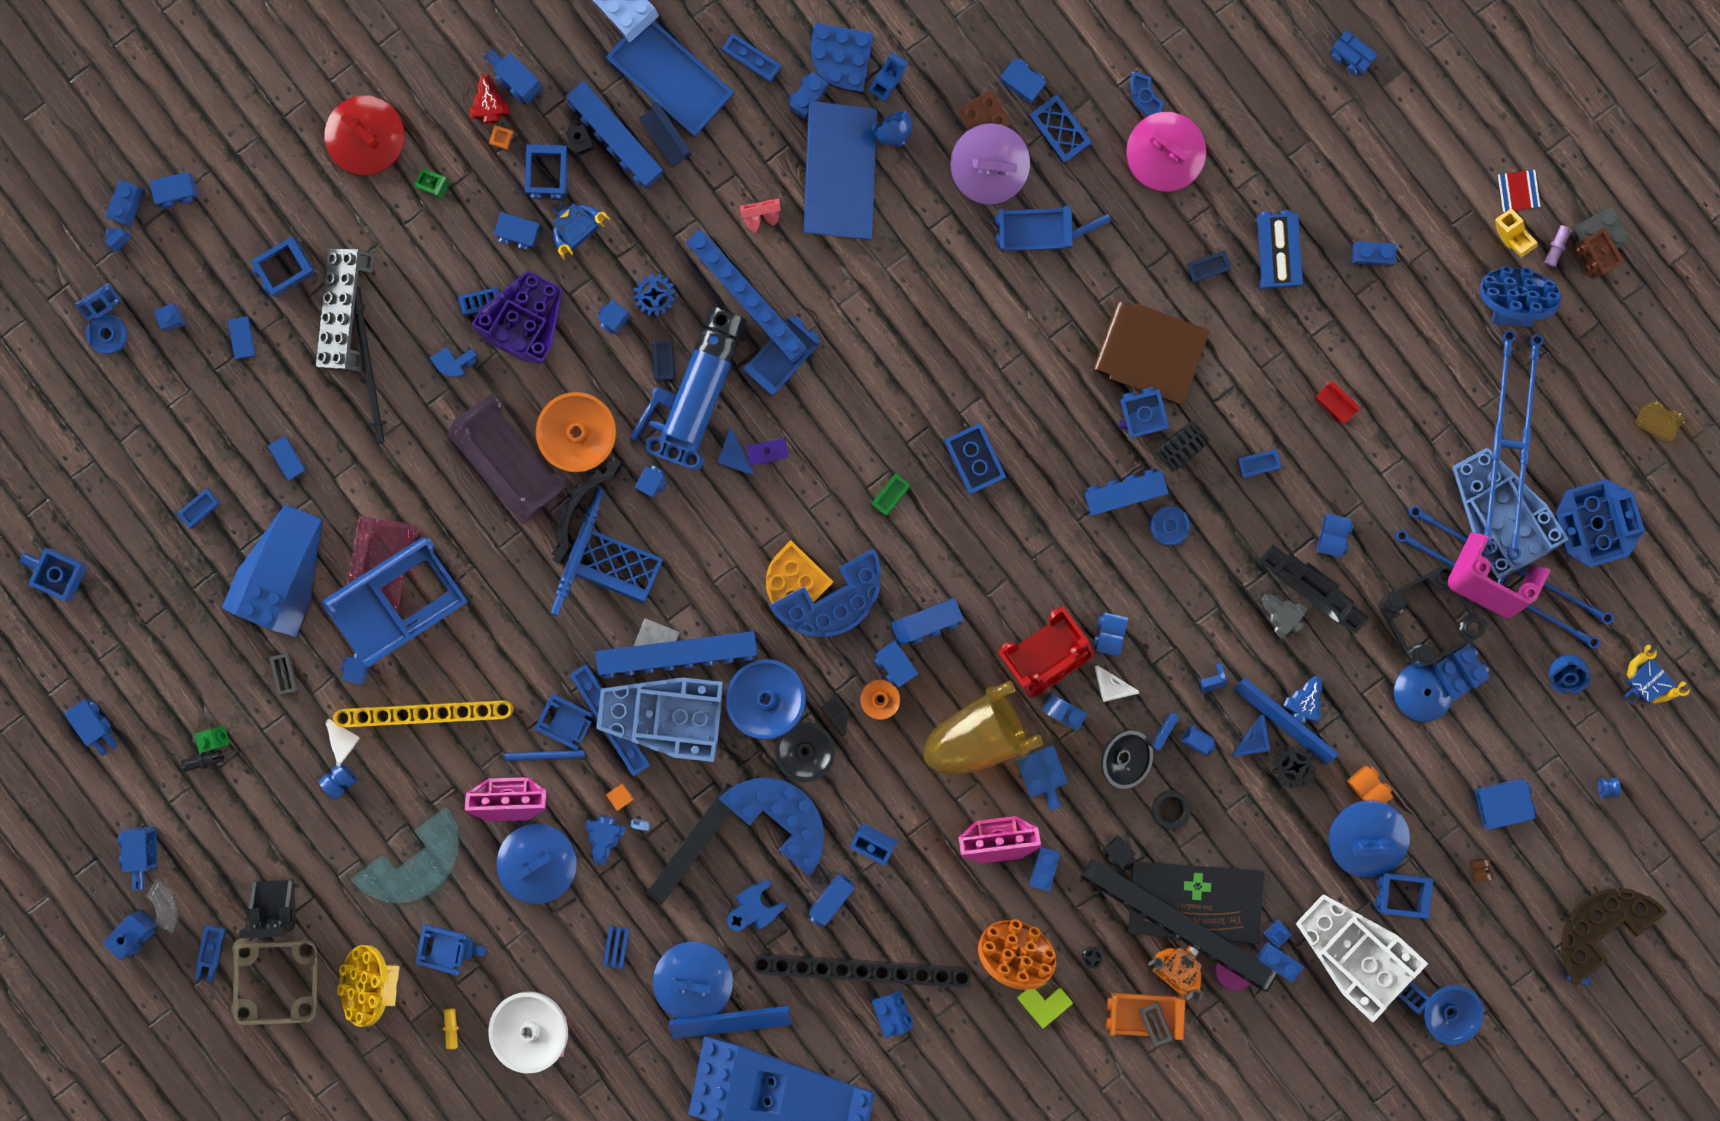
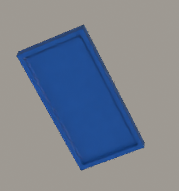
M655 21L631 42L623 37L606 56V59L655 103L658 102L665 112L694 137L702 131L735 94L733 90Z

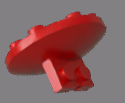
M356 96L343 101L333 110L326 123L325 144L328 153L337 165L355 175L370 176L387 170L397 161L404 147L405 130L399 114L391 105L377 97Z

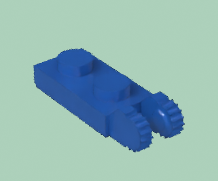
M205 925L196 963L195 980L200 981L203 976L204 967H208L207 983H213L226 929Z

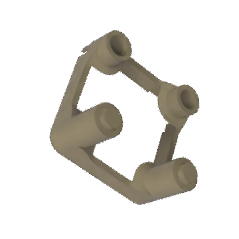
M241 938L234 942L232 947L234 954V977L231 1010L238 1024L301 1023L303 1021L309 1022L315 1017L317 1007V950L311 940L258 942ZM305 943L311 945L312 949L309 954H300L299 948ZM259 947H292L293 958L298 963L312 964L311 996L298 998L292 1004L291 1017L258 1018V1010L254 1002L244 998L238 999L239 966H248L254 963L259 954ZM302 1004H308L311 1007L310 1012L306 1015H301L298 1012V1008Z

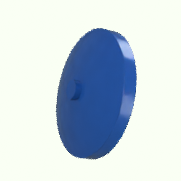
M770 659L757 660L742 667L731 679L726 693V707L734 725L746 735L761 740L776 739L789 733L801 720L806 706V692L800 677L786 664Z

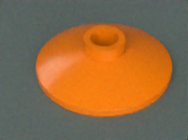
M875 680L864 687L860 703L868 716L880 720L887 719L898 710L900 694L897 688L892 686L890 682ZM882 695L885 700L879 702L877 696Z

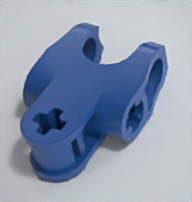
M769 878L758 884L751 885L735 897L740 906L732 910L728 915L727 924L731 930H743L751 923L754 924L757 930H760L772 922L787 907L784 900L774 906H766L762 903L760 899L761 893L772 884ZM733 916H736L737 918L740 916L742 917L740 925L738 923H732L734 920Z

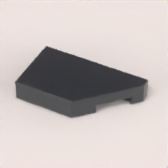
M836 695L821 708L840 733L845 736L849 710Z

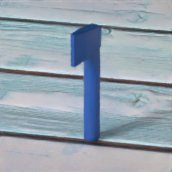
M659 387L653 389V397L630 436L632 441H637L659 402L667 408H671L676 398L675 394Z

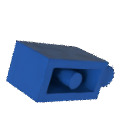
M86 699L64 714L86 746L94 745L100 755L103 756L107 751L100 742L102 738L105 739L112 749L117 747V744L110 734L112 732L109 728L111 725L98 712L100 709L96 702Z

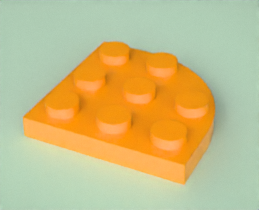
M791 540L773 558L766 574V590L771 603L803 586L814 603L834 582Z

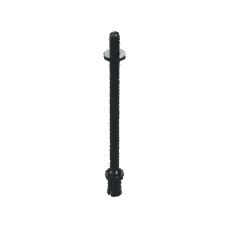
M356 287L354 314L373 422L369 423V426L375 429L377 443L383 444L385 439L382 425L387 423L385 420H381L363 319V312L366 307L362 301L361 287Z

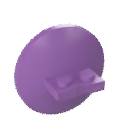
M994 123L981 124L965 132L957 141L951 156V173L958 189L971 200L983 204L1001 203L1015 196L1025 184L1030 170L1029 152L1023 139L1012 129Z

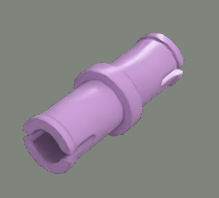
M1560 225L1554 241L1550 243L1551 248L1544 261L1545 264L1552 267L1557 266L1562 251L1566 249L1565 244L1572 229Z

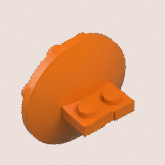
M1016 919L998 921L987 927L979 940L978 953L984 968L993 978L1008 987L1020 990L1039 988L1051 979L1055 971V951L1049 940L1037 927H1032Z

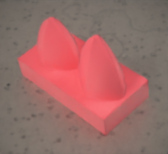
M779 199L740 206L741 217L753 233H756L760 226L762 214L764 219L772 226H775L779 220L781 211Z

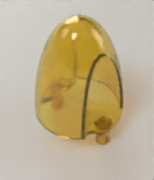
M1009 680L997 687L993 685L988 687L985 696L972 702L937 726L925 743L923 756L925 763L936 772L963 775L997 765L1015 756L1023 759L1027 757L1029 751L1043 746L1044 742L1039 734L1029 739L1026 738L1021 721L1006 695L1015 692V687Z

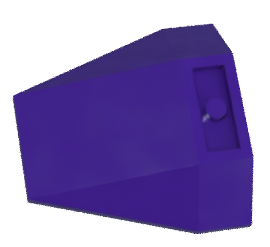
M527 270L481 308L471 327L488 343L524 362L543 363L552 348L563 288Z

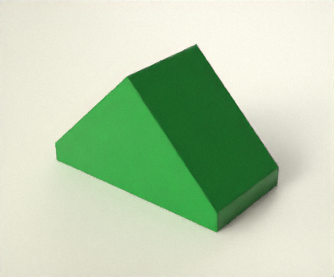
M422 168L414 186L442 200L451 182L442 175Z

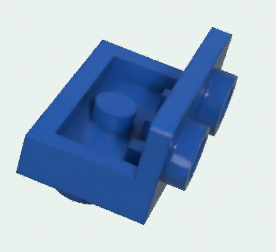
M901 990L872 1000L885 1038L904 1034L913 1028L912 1017L909 1015Z

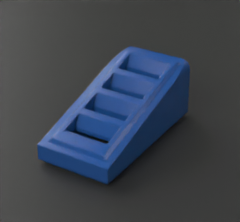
M495 287L458 296L463 316L466 317L479 313L481 308L484 307L482 296L485 295L487 303L491 301L490 294L493 293L495 298L500 293L499 288ZM476 297H477V299H478L479 306H480V307H477V308H476L475 301H474V298H476ZM466 300L470 301L472 309H468Z
M1412 981L1398 995L1418 1015L1423 1012L1430 999ZM1409 986L1412 987L1411 991L1404 997L1402 993ZM1416 991L1418 995L1412 1002H1410L1408 999ZM1422 997L1425 1000L1417 1008L1415 1004Z

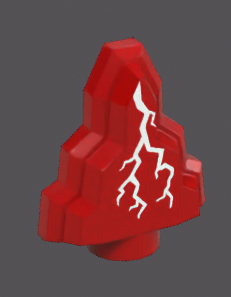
M488 74L481 75L478 83V94L474 97V106L470 108V119H482L483 124L498 123L499 117L510 114L508 104L503 101L502 95L496 92L495 83Z

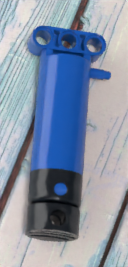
M710 307L704 322L706 328L701 330L666 424L653 420L649 423L650 427L662 431L660 438L652 437L647 441L646 448L649 453L695 471L700 470L704 466V457L697 452L739 345L738 340H741L746 327V319L728 311ZM660 442L661 448L655 452L654 445ZM678 449L679 455L673 459L672 452ZM696 456V464L690 465L691 457Z

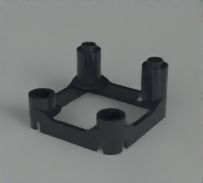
M1449 565L1441 566L1384 596L1379 602V609L1407 660L1415 668L1432 664L1439 658L1483 636L1486 632L1485 623L1476 614L1469 600L1459 594L1457 595L1469 616L1461 621L1459 626V632L1464 641L1436 655L1433 647L1423 643H1417L1408 647L1396 627L1393 619L1402 614L1406 605V598L1400 592L1427 578L1439 590L1450 589L1448 581H1443L1440 578L1441 570L1451 574L1453 567ZM1472 622L1479 625L1477 635L1471 633L1469 629Z

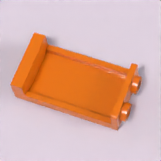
M1111 993V998L1107 999V1010H1110V1018L1106 1019V1030H1109L1111 1036H1115V1034L1149 1036L1139 1009L1158 1002L1172 1037L1176 1040H1183L1185 999L1183 996ZM1154 1008L1152 1009V1011L1161 1030V1033L1163 1037H1167L1164 1028L1161 1024V1021L1159 1019V1016L1156 1012V1009ZM1147 1011L1145 1012V1014L1154 1033V1036H1158L1155 1027L1152 1023V1020L1150 1018V1015Z

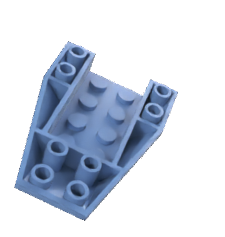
M1488 447L1452 466L1472 533L1484 535L1487 525L1493 468V452ZM1501 460L1498 461L1491 530H1493L1491 544L1494 550L1490 555L1483 556L1490 562V569L1497 579L1516 572L1569 540L1548 505L1524 483L1519 530V549L1522 554L1516 560L1508 558L1507 553L1511 549L1512 534L1515 528L1520 478ZM1485 546L1484 551L1488 553L1489 548ZM1512 550V555L1517 557V552Z

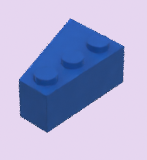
M953 598L893 621L890 624L898 645L910 641L912 644L923 641V636L929 634L930 637L941 634L940 629L946 627L947 630L958 627V622L963 621V617L956 599Z

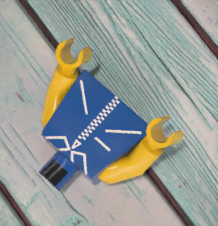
M1646 645L1644 653H1640L1630 661L1625 682L1631 690L1624 695L1629 703L1633 704L1640 698L1643 702L1655 704L1669 701L1679 695L1686 696L1689 694L1690 689L1687 691L1681 689V687L1686 685V682H1681L1678 688H1675V682L1656 663L1654 658L1656 657L1657 650L1653 653L1647 652L1651 649V645Z

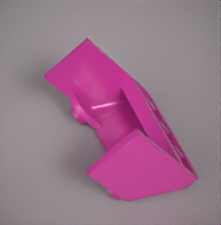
M1470 533L1448 578V586L1452 591L1501 617L1512 618L1537 599L1551 570L1531 565L1518 593L1487 577L1490 571V562L1481 554L1489 537Z

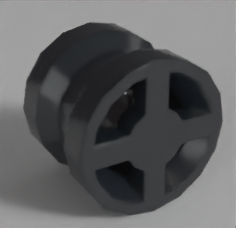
M1088 947L1082 953V960L1087 967L1095 969L1102 964L1103 956L1098 948Z

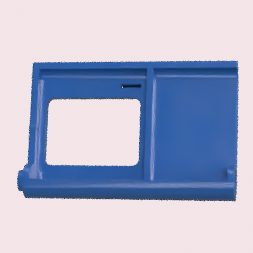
M419 538L322 601L323 607L366 667H370L468 602L435 556L433 551L435 546L430 538ZM427 561L446 587L447 593L403 620L383 594L382 587L419 563Z

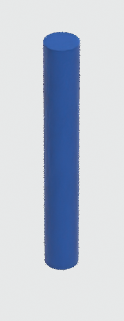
M1109 214L1073 230V239L1110 222Z

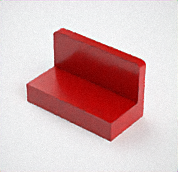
M1333 381L1329 382L1315 396L1342 424H1345L1361 409Z

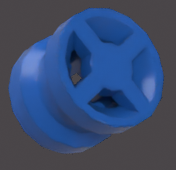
M1614 777L1610 780L1605 778L1599 779L1598 790L1601 798L1620 796L1618 778Z

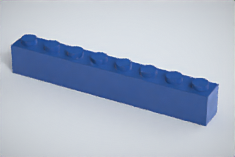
M701 229L686 241V244L792 363H795L808 351L800 339Z
M755 631L595 651L598 675H603L604 678L616 677L615 673L623 672V676L634 675L635 670L651 673L655 672V668L663 667V671L674 670L675 665L691 668L695 667L694 663L702 662L703 666L714 665L715 660H722V663L734 662V658L742 657V661L754 660V656L758 655Z

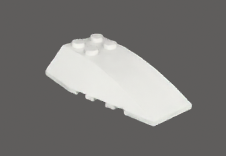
M1324 894L1296 923L1341 993L1372 1022L1384 1012L1386 1007L1428 964L1398 935Z

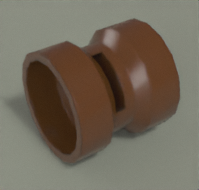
M1490 858L1470 861V867L1474 871L1472 875L1474 882L1493 879V874L1489 871V866L1491 865Z

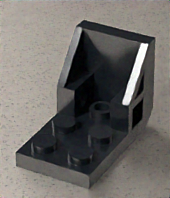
M294 880L252 882L249 924H246V927L239 930V937H280L294 929L296 922Z

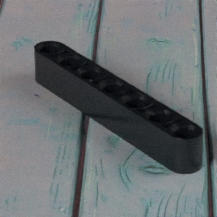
M729 783L725 785L646 892L647 895L662 905L732 811L719 800L725 792L733 787Z

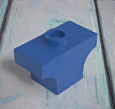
M107 283L75 303V306L85 320L89 321L93 318L97 319L112 310L113 306L121 301V298L112 285Z

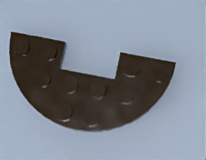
M1627 888L1605 889L1586 897L1578 903L1565 922L1561 938L1564 965L1575 985L1580 984L1608 961L1596 946L1598 941L1622 922L1637 937L1668 913L1667 910L1650 896H1645Z

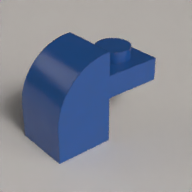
M891 52L868 91L886 101L902 79L908 62Z
M448 347L443 348L430 357L436 368L451 378L466 376L467 374L463 368H470L476 364V359L479 358L476 351L470 349L456 359Z
M1051 693L1041 710L1077 731L1087 715L1084 711Z

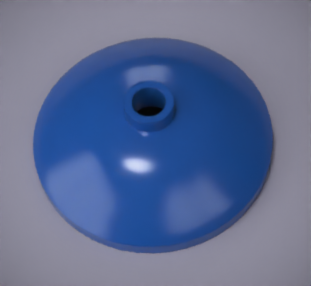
M1433 663L1421 668H1415L1412 665L1407 666L1398 675L1394 684V699L1398 708L1404 715L1416 721L1428 722L1440 718L1448 711L1453 702L1442 681L1434 671ZM1428 688L1430 694L1425 696L1424 690Z
M1449 985L1439 989L1430 997L1425 1008L1424 1018L1428 1031L1435 1039L1444 1044L1458 1045L1467 1042L1476 1035L1482 1025L1484 1012L1479 997L1472 990L1461 985ZM1451 1008V1012L1447 1014V1010Z

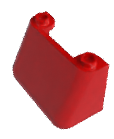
M1063 606L1054 609L1049 614V624L1018 645L1007 642L997 651L1029 698L1037 697L1088 662L1095 654L1089 640Z

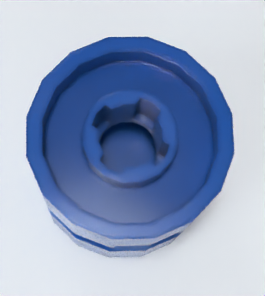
M343 763L339 767L336 765L331 770V774L327 773L319 780L322 789L334 800H337L345 793V788L349 789L357 782L355 775Z

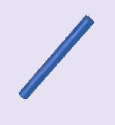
M585 750L505 753V761L585 758Z

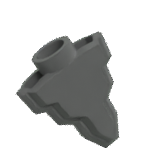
M1265 594L1261 598L1265 610L1271 615L1270 622L1275 627L1274 632L1280 639L1289 632L1296 634L1305 623L1302 618L1308 610L1300 603L1295 605L1291 601L1283 602L1278 597Z

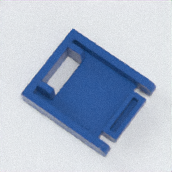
M552 693L534 729L578 750L579 746L574 744L573 741L582 742L592 722L585 717L587 715L594 718L595 715ZM551 705H553L558 710L549 725L543 721Z
M429 924L423 925L415 964L460 975L461 970L455 969V967H462L466 942H462L461 939H467L468 935ZM429 937H434L431 956L426 955Z

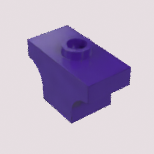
M785 438L746 446L750 466L789 458Z

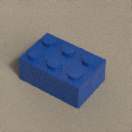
M981 423L944 440L969 495L1006 478Z

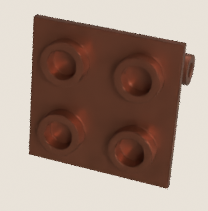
M991 89L957 110L968 130L987 123L1000 124L1006 127L1011 124Z

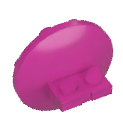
M1173 112L1155 113L1143 119L1132 131L1126 148L1127 163L1134 177L1145 187L1159 192L1177 191L1191 184L1202 171L1206 159L1205 140L1196 124L1187 117Z

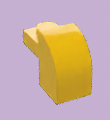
M1512 208L1495 219L1496 229L1502 241L1521 258L1538 247L1537 241L1525 230L1524 221Z

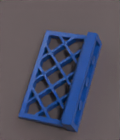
M592 530L586 545L589 550L586 552L584 550L583 556L591 553L594 563L588 566L580 563L575 576L645 604L663 559ZM592 535L600 538L601 546L591 549L589 540ZM612 544L618 545L620 553L609 556L606 547ZM604 548L608 558L596 562L593 552ZM631 551L635 552L639 560L628 564L624 554ZM622 555L626 565L615 569L611 559ZM648 559L657 561L655 569L646 571L643 561ZM609 561L613 571L608 573L601 572L598 565ZM641 563L644 573L633 577L630 567ZM627 568L631 578L622 581L618 578L616 572ZM646 576L649 582L646 590L638 587L635 580Z

